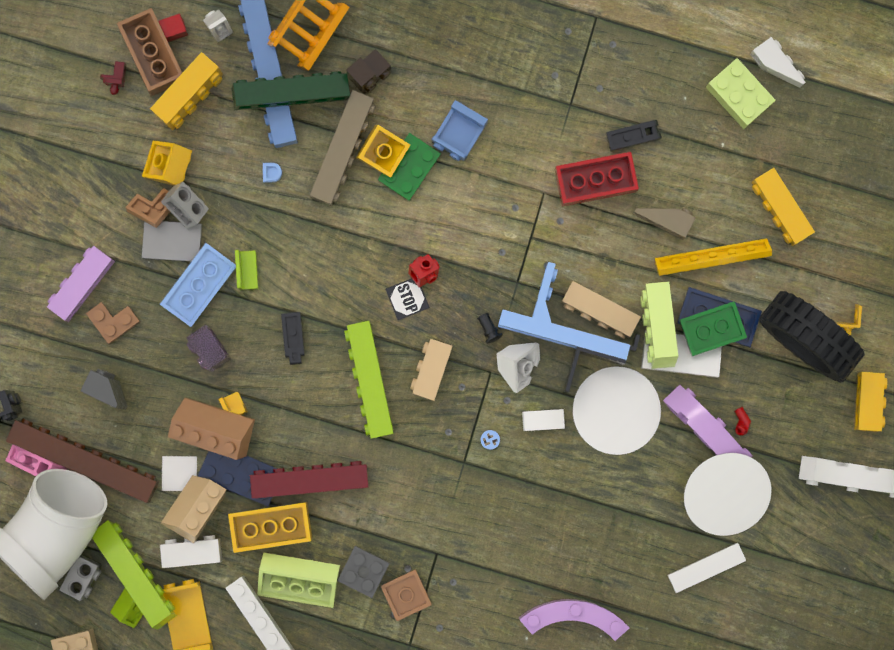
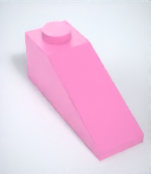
M13 444L5 460L34 476L49 469L67 470V468Z

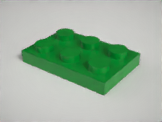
M411 133L404 140L410 144V147L392 177L390 178L382 173L378 178L379 182L408 201L411 200L441 156V153Z
M735 301L679 320L691 356L747 338Z

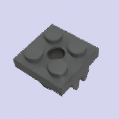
M355 546L338 582L373 598L390 563Z

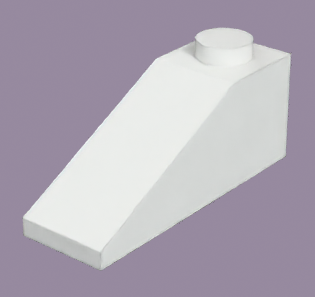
M220 10L209 12L205 19H203L217 43L233 33L227 19Z

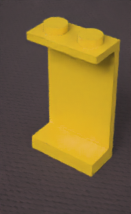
M194 579L182 581L183 585L175 586V583L163 585L165 592L163 596L166 601L170 600L175 607L173 611L177 615L168 622L173 650H213L200 581L194 582Z

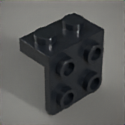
M10 390L0 391V401L4 409L3 412H0V421H11L18 418L17 414L22 413L20 407L22 402L19 394Z

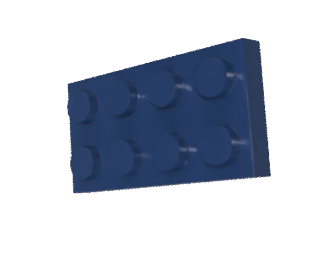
M688 287L676 324L680 325V319L733 301ZM735 302L747 338L734 343L750 348L762 311Z
M208 451L197 477L210 479L227 490L269 507L273 497L251 498L250 475H254L253 471L265 470V474L273 473V469L278 468L250 456L235 460Z

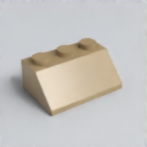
M192 475L161 524L190 542L195 543L225 497L226 489L210 479Z

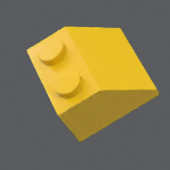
M375 125L356 158L391 178L410 144L383 127Z
M152 141L142 177L172 186L183 182L187 166L191 160L192 150L175 143Z

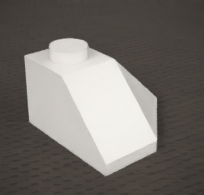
M539 343L509 345L498 352V371L513 392L518 393L528 386L532 379L530 376L534 366H538L540 361Z

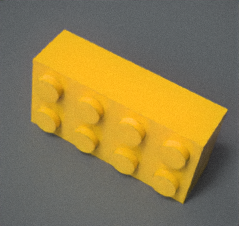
M201 52L155 102L150 110L172 131L175 128L178 129L184 123L183 119L196 110L198 102L208 97L210 94L209 90L213 86L216 87L223 79V73L213 61Z
M307 502L228 514L234 553L313 540Z

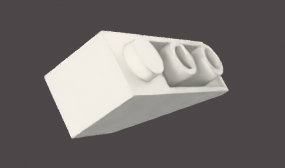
M772 37L751 52L750 55L761 70L799 88L806 83L802 72L794 68L792 59L788 55L785 56L781 50L780 43L777 40H773Z

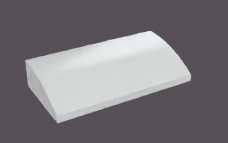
M676 334L678 359L675 367L652 369L651 363L647 362L649 344H645L644 337L641 369L714 378L719 377L722 346L691 356L685 336Z

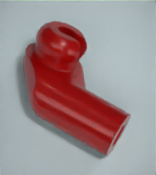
M742 406L734 411L739 419L735 428V432L739 436L745 435L751 424V420Z

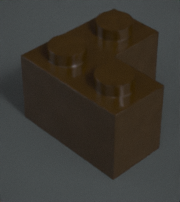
M376 49L366 58L362 59L360 57L346 69L348 78L363 94L366 92L370 93L377 86L376 83L380 79L384 80L391 74V65Z

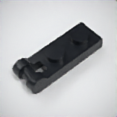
M652 120L606 132L610 152L662 139L661 133L658 132L657 128L659 126L658 121ZM645 129H650L651 135H646Z

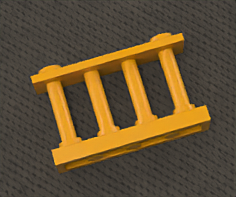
M295 0L278 28L269 35L267 45L276 47L277 44H280L299 58L298 67L309 71L350 8L345 3L337 2V4H332L328 0H315L329 10L330 15L327 20H322L303 6L306 0ZM298 12L319 26L320 30L317 35L312 36L293 22ZM288 28L309 42L310 46L307 51L302 52L282 37Z

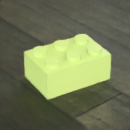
M738 58L706 86L707 90L743 129L776 101Z

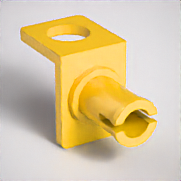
M855 304L854 323L836 322L849 335H851L852 329L861 327L862 306Z

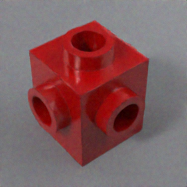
M427 254L424 257L416 258L409 265L408 274L420 288L427 283H433L438 278L440 266L436 259H432Z

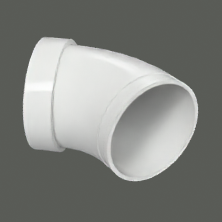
M64 469L45 470L34 478L29 493L17 513L2 529L0 528V559L43 600L59 587L57 582L76 562L95 534L107 508V498L103 490L91 479L79 473Z

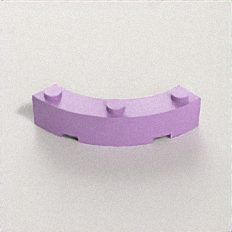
M679 385L663 400L670 411L685 425L688 424L694 430L695 435L709 449H712L716 455L738 453L752 457V454L746 448L742 449L724 428L726 424L719 417L715 419L695 399L696 395L689 388L685 390Z
M577 599L550 601L530 609L519 617V620L531 634L549 624L567 620L592 624L610 635L614 641L629 629L611 611L595 603Z

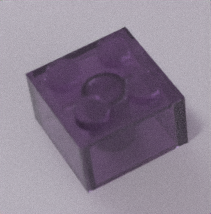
M204 325L186 337L189 341L186 344L192 353L199 356L197 361L202 369L213 372L231 360V357L211 327Z

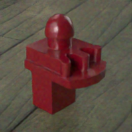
M115 61L113 75H100L103 84L111 86L110 93L112 95L118 94L119 87H124L126 63Z

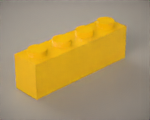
M775 168L752 181L754 193L762 198L763 207L773 215L774 218L772 220L777 228L780 227L784 234L782 236L787 244L794 246L815 233Z

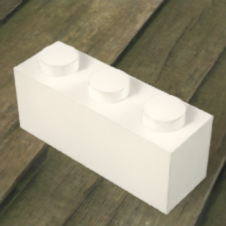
M215 535L203 536L204 540H198L195 543L185 538L184 542L178 543L177 539L165 540V544L160 545L162 568L222 562L221 539H215Z

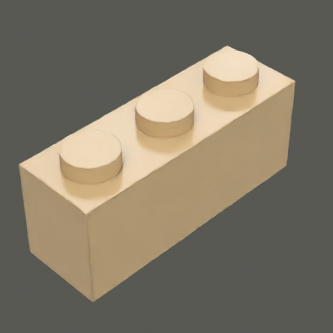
M430 339V342H425L422 353H425L423 361L419 360L416 369L419 375L417 379L413 378L410 387L413 390L412 394L435 401L452 345Z

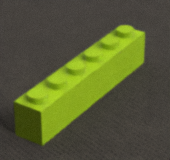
M370 321L347 325L348 330H345L344 333L346 342L350 341L352 348L348 349L350 360L355 362V368H352L354 379L359 381V386L356 389L358 398L362 397L363 405L360 408L362 417L366 416L367 424H364L366 436L370 435V438L373 439L392 435L394 432Z
M107 520L97 528L92 539L150 626L158 630L177 616L173 611L175 607L170 600L166 601L163 596L164 590L159 584L156 585L152 580L154 576L148 568L145 569L142 565L144 561L141 556L133 552L131 549L133 544L127 537H123L121 534L123 530L117 522L113 523Z

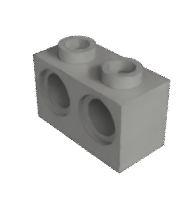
M184 182L173 186L161 201L187 229L198 224L209 209Z
M80 555L70 568L59 591L79 601L88 598L93 589L90 587L93 580L96 581L101 574L99 569L101 564ZM85 564L91 568L89 575L84 574L82 571ZM75 582H79L82 585L80 592L74 590Z

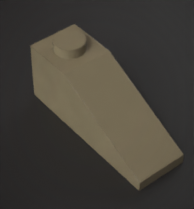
M636 208L633 212V215L682 240L686 238L696 218L692 216L693 213L684 208L682 210Z

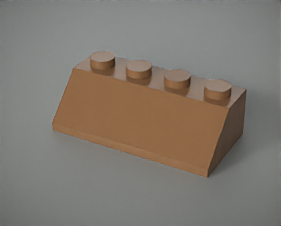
M152 8L118 22V29L150 97L167 90L182 74V71Z
M184 398L171 420L168 437L238 460L247 456L255 420L199 401Z

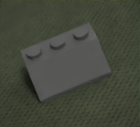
M97 369V371L90 370L81 388V392L114 408L126 410L128 407L120 382L114 379V374L102 369Z

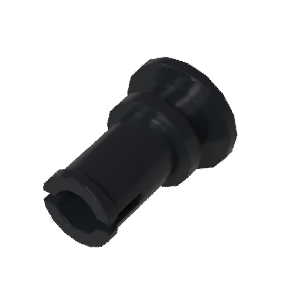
M485 313L477 318L485 332L484 336L488 338L485 341L486 344L493 343L503 336L502 333L498 334V328L494 326L489 313Z

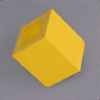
M239 392L219 399L223 410L239 415L248 412Z

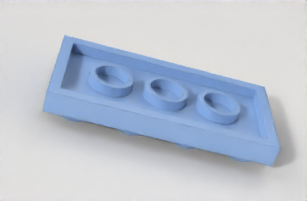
M205 242L161 301L160 305L192 327L236 268V265Z

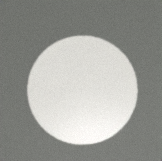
M608 367L591 374L579 387L573 403V418L579 434L590 446L607 454L622 455L643 447L655 434L661 417L660 400L653 385L639 372L625 367Z
M738 453L716 455L700 464L691 474L684 492L685 509L692 522L705 532L720 536L738 534L756 524L766 512L771 499V482L763 466L747 455Z

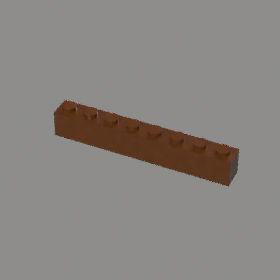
M24 418L21 421H14L6 442L145 503L151 502L159 484V481L155 480L156 476L147 472L143 475L137 472L138 468L129 464L127 467L120 465L121 461L116 458L102 457L103 453L95 449L88 451L85 449L86 445L75 441L72 444L67 441V437L61 434L54 436L50 434L51 430L42 426L38 429L32 426L33 422Z

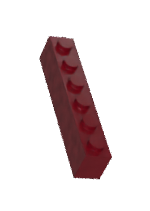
M362 461L350 462V466H343L342 463H333L331 468H323V464L312 465L311 470H304V466L292 467V471L285 472L284 468L273 469V473L265 474V470L253 471L254 475H250L252 499L369 488L367 465H362Z

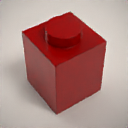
M180 13L158 21L168 42L188 36Z

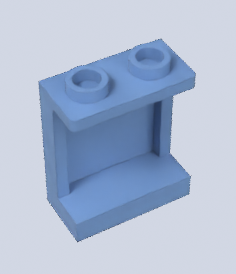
M455 100L442 125L432 138L433 146L442 152L446 150L450 153L449 156L457 161L460 159L465 161L487 125L488 119Z

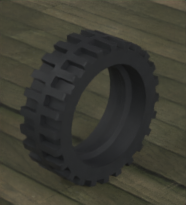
M780 291L759 317V322L783 347L791 351L793 355L800 358L817 372L839 383L847 379L865 356L860 344L846 330L810 303L787 291Z

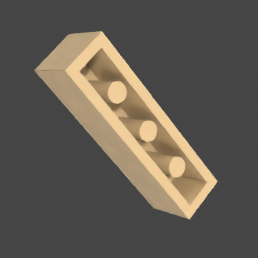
M572 281L561 302L564 304L563 307L571 312H574V310L580 312L582 318L591 321V319L597 321L599 327L608 330V328L614 330V334L622 339L631 337L641 316Z

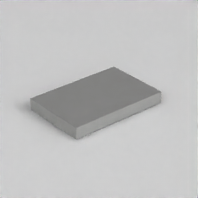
M144 221L142 259L191 262L201 249L202 224H196L187 229L181 222L162 221L155 228Z

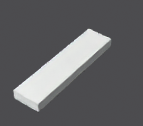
M735 543L667 576L675 593H678L745 562L746 559L739 544Z

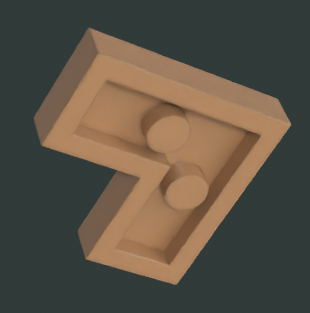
M163 188L152 202L136 194L125 208L127 212L157 228L170 213L161 202L169 191Z
M102 302L86 313L108 344L114 342L140 322L129 306L114 317Z

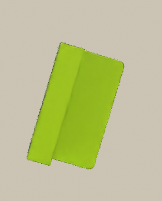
M235 250L237 289H259L256 250Z
M124 588L110 613L121 623L135 628L143 614L126 588Z

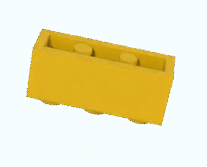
M858 372L854 430L880 432L885 427V416H883V409L886 408L884 389L887 388L885 373Z

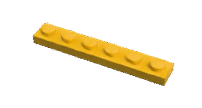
M766 238L655 258V266L659 276L769 257L772 256V249Z

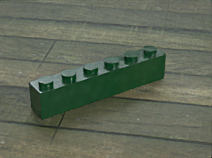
M341 71L331 72L330 75L315 73L310 77L294 75L293 78L285 79L284 76H278L274 80H266V78H258L253 82L237 80L231 87L234 111L344 101L350 97L347 73L342 74Z

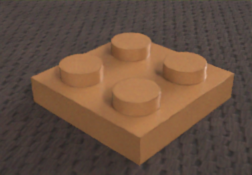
M416 569L381 585L396 621L432 605Z

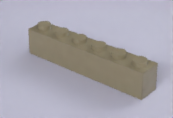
M352 90L310 193L312 199L329 206H333L334 202H338L341 192H338L341 185H345L348 177L346 171L348 167H352L355 157H353L354 151L359 150L362 143L360 136L362 132H366L369 125L367 119L375 111L374 98Z

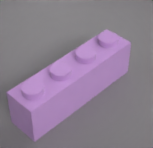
M95 246L85 251L83 254L84 259L81 263H77L72 268L71 276L62 281L59 286L61 289L48 300L47 308L64 321L69 322L115 262Z

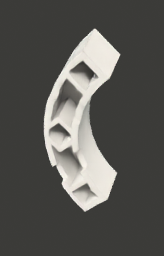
M802 456L799 479L807 480L806 484L818 486V482L845 486L847 487L846 491L852 492L864 489L890 493L889 497L894 498V470Z

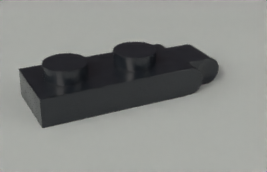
M301 312L281 314L285 357L289 358L290 365L302 364L301 356H305Z

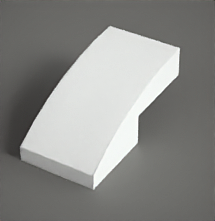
M563 409L522 412L523 431L565 428Z

